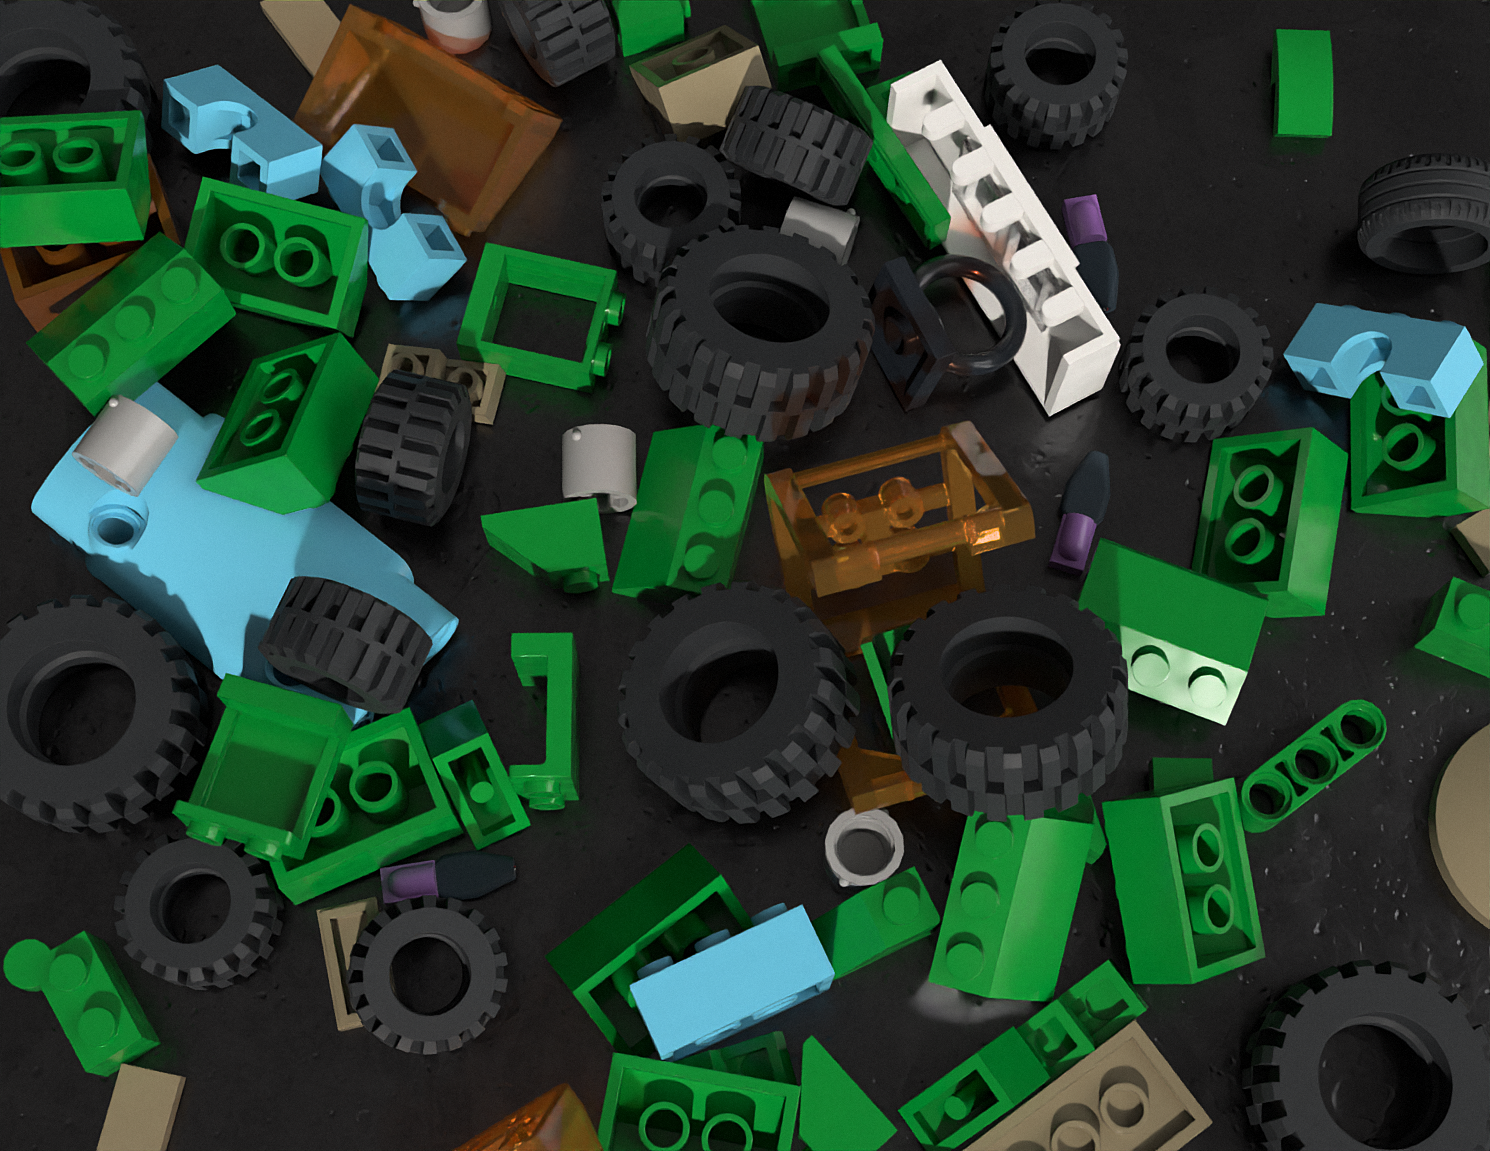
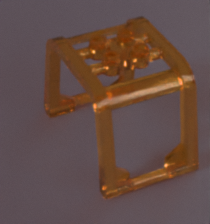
M968 420L942 426L938 435L793 473L791 468H785L764 474L766 499L783 589L791 597H798L813 612L812 589H815L817 596L821 597L847 589L859 588L865 584L882 580V575L897 571L914 573L921 570L927 564L930 557L952 552L957 583L821 620L844 647L846 657L863 653L860 644L864 637L914 621L917 618L926 620V612L942 600H945L948 604L957 600V595L960 592L976 588L977 593L986 592L981 553L1035 538L1034 517L1028 500L971 421ZM940 452L944 482L915 489L908 479L895 477L887 480L880 487L878 495L856 501L848 493H836L824 501L821 508L822 515L820 516L815 515L802 488ZM974 486L976 487V489L982 496L984 502L986 503V505L983 506L977 512L975 504ZM947 506L948 521L919 529L914 526L921 519L924 512ZM830 537L836 541L833 546H831L828 540ZM995 687L1005 709V712L1000 717H1018L1038 711L1027 687ZM855 735L849 748L841 747L836 756L842 762L838 771L854 815L904 801H912L915 798L927 795L922 791V783L918 784L909 778L902 767V760L899 755L861 749Z

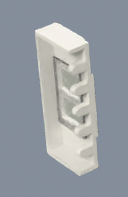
M941 60L892 83L886 121L951 216L947 239L941 243L947 254L971 256L993 265L1010 279L1023 299L1027 313V331L1023 345L1013 359L1047 414L1051 416L1101 390L1121 346L1119 343L1120 338L1075 268L1080 264L992 126L984 127ZM963 278L1001 338L1004 332L1005 318L1000 303L983 285L971 279Z

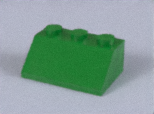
M141 110L0 118V248L144 240L151 204L145 124Z
M203 177L184 249L223 289L231 305L236 308L332 333L340 332L344 336L353 338L367 287L368 220Z
M159 231L30 338L26 344L87 410L97 418L113 394L135 401L232 319L236 312L225 292L184 248Z
M340 332L253 359L196 482L202 489L282 515L307 508H318L329 503V500L336 491V483L346 459L353 450V442L368 411L380 379Z
M1472 339L1484 364L1450 418L1399 408L1382 378L1380 370L1372 373L1361 382L1350 399L1351 510L1357 513L1442 518L1490 509L1487 349Z
M696 425L653 432L637 493V504L634 506L612 593L673 606V602L686 594H689L692 598L702 595L701 588L721 582L727 589H731L763 463L764 442L756 441V436L742 434L740 439L724 435L726 429L711 425L710 428Z
M1313 427L1213 439L1192 571L1269 598L1266 617L1324 616L1349 454Z
M1100 537L1076 601L1079 604L1080 611L1086 608L1090 609L1105 622V629L1108 628L1116 635L1122 646V657L1127 661L1128 689L1226 725L1248 673L1269 604V598Z
M410 707L403 709L400 713L391 714L350 732L303 860L282 855L279 863L269 861L278 888L295 905L464 833Z
M1234 777L1142 791L1102 802L1105 833L1109 842L1115 877V891L1119 899L1126 940V953L1130 962L1133 984H1194L1266 957Z
M1045 810L1044 817L1024 821V815H1007V822L990 821L987 819V813L975 811L972 817L967 816L928 982L987 998L1052 1002L1095 823Z
M688 843L544 957L617 1053L647 1058L656 1049L629 985L640 980L637 971L667 956H671L674 964L697 954L694 945L700 940L725 929H728L731 937H734L753 928L754 925L722 875Z
M613 1052L595 1151H790L801 1086Z

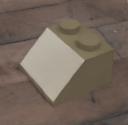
M726 25L629 65L632 76L663 135L677 134V141L686 142L688 136L700 139V147L711 143L715 139V133L728 128L746 86L760 85L772 88L759 45Z

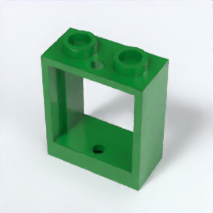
M486 242L456 342L460 358L464 361L499 364L506 375L592 394L597 375L604 377L607 375L613 345L606 341L611 325L619 326L621 324L626 304V293L619 292L616 270ZM509 283L597 302L581 362L492 343Z

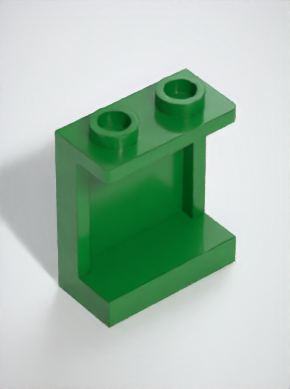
M748 0L776 90L787 92L816 85L817 52L832 44H835L855 75L880 69L883 38L878 23L870 24L862 0Z
M512 633L511 658L522 686H547L546 761L541 765H510L509 779L519 799L529 801L530 808L538 810L565 808V800H579L581 662L573 633Z
M226 673L217 694L226 706V709L189 802L177 800L172 813L188 827L186 834L201 842L221 846L224 838L246 844L244 847L245 852L266 861L279 863L282 855L303 860L351 732L353 722L341 704Z

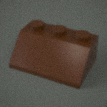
M147 154L151 204L144 240L0 248V254L15 302L37 333L159 231L184 248L186 242L150 154Z

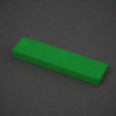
M835 44L817 52L815 83L838 117L861 128L871 138L873 145L867 160L904 216L929 250L945 242L951 216Z

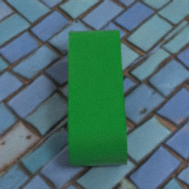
M1350 700L1339 706L1251 773L1236 787L1243 830L1251 833H1261L1273 828L1376 749L1384 740L1387 731L1386 719L1381 710L1373 703L1365 700ZM1341 721L1353 722L1360 728L1363 735L1362 744L1352 743L1344 737L1341 731ZM1297 754L1309 756L1315 761L1319 773L1317 779L1304 777L1298 771L1295 764ZM1250 789H1260L1270 795L1274 807L1272 814H1263L1253 808L1249 799Z

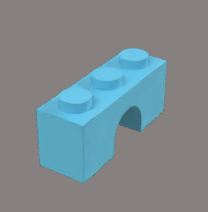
M217 64L163 80L161 128L194 154L211 149H231L229 181L231 184L292 200L318 192L323 145Z
M353 124L322 159L320 174L328 187L329 195L338 205L341 212L368 220V262L377 276L379 286L386 293L389 300L429 301L462 267L467 258L443 216L401 214L400 200L403 189L418 171L394 129Z
M1316 303L1283 354L1304 390L1351 399L1361 382L1372 373L1380 370V374L1399 408L1447 418L1452 416L1484 364L1466 327L1447 320L1435 322L1410 318L1402 313L1385 314L1361 310L1352 305L1341 307Z

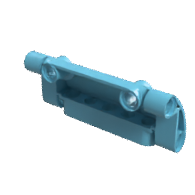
M158 382L140 395L134 402L145 407L166 422L177 433L179 438L138 497L130 496L107 484L84 468L72 456V452L90 428L88 427L65 453L38 490L31 505L32 512L68 542L76 545V548L86 555V567L93 577L101 580L137 611L141 609L153 617L185 650L222 680L225 674L229 673L341 704L353 722L351 731L373 722L374 712L347 705L304 686L276 669L259 651V643L291 578L297 576L320 577L346 584L366 592L405 613L417 622L432 639L433 645L424 664L445 646L455 632L459 619L414 584V577L407 563L396 552L331 501L318 508H307L282 515L202 489L196 482V479L225 420L220 415L210 413L201 417Z

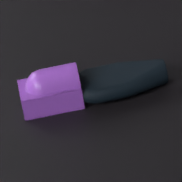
M1095 194L1064 199L1061 209L1072 252L1080 263L1075 269L1103 313L1112 312L1116 309L1119 270L1114 250L1106 242L1107 235L1097 196Z
M1089 451L1068 479L1059 506L1062 519L1047 567L1081 576L1096 526L1103 521L1110 499L1109 459L1106 454L1098 451Z
M471 850L444 854L436 861L431 860L380 868L383 903L389 907L402 900L422 895H436V897L446 899L451 897L457 900L478 898L516 879L514 858Z

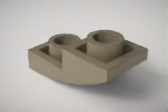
M388 344L376 390L389 372H392L394 369L466 386L469 392L472 422L493 425L506 377L505 371L499 364L447 359L440 349Z

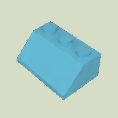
M785 903L774 905L753 916L751 921L754 927L734 937H731L728 929L716 932L694 945L697 954L674 964L671 956H667L637 971L640 980L629 985L660 1061L674 1062L686 1058L830 989L835 972L803 905L789 911Z

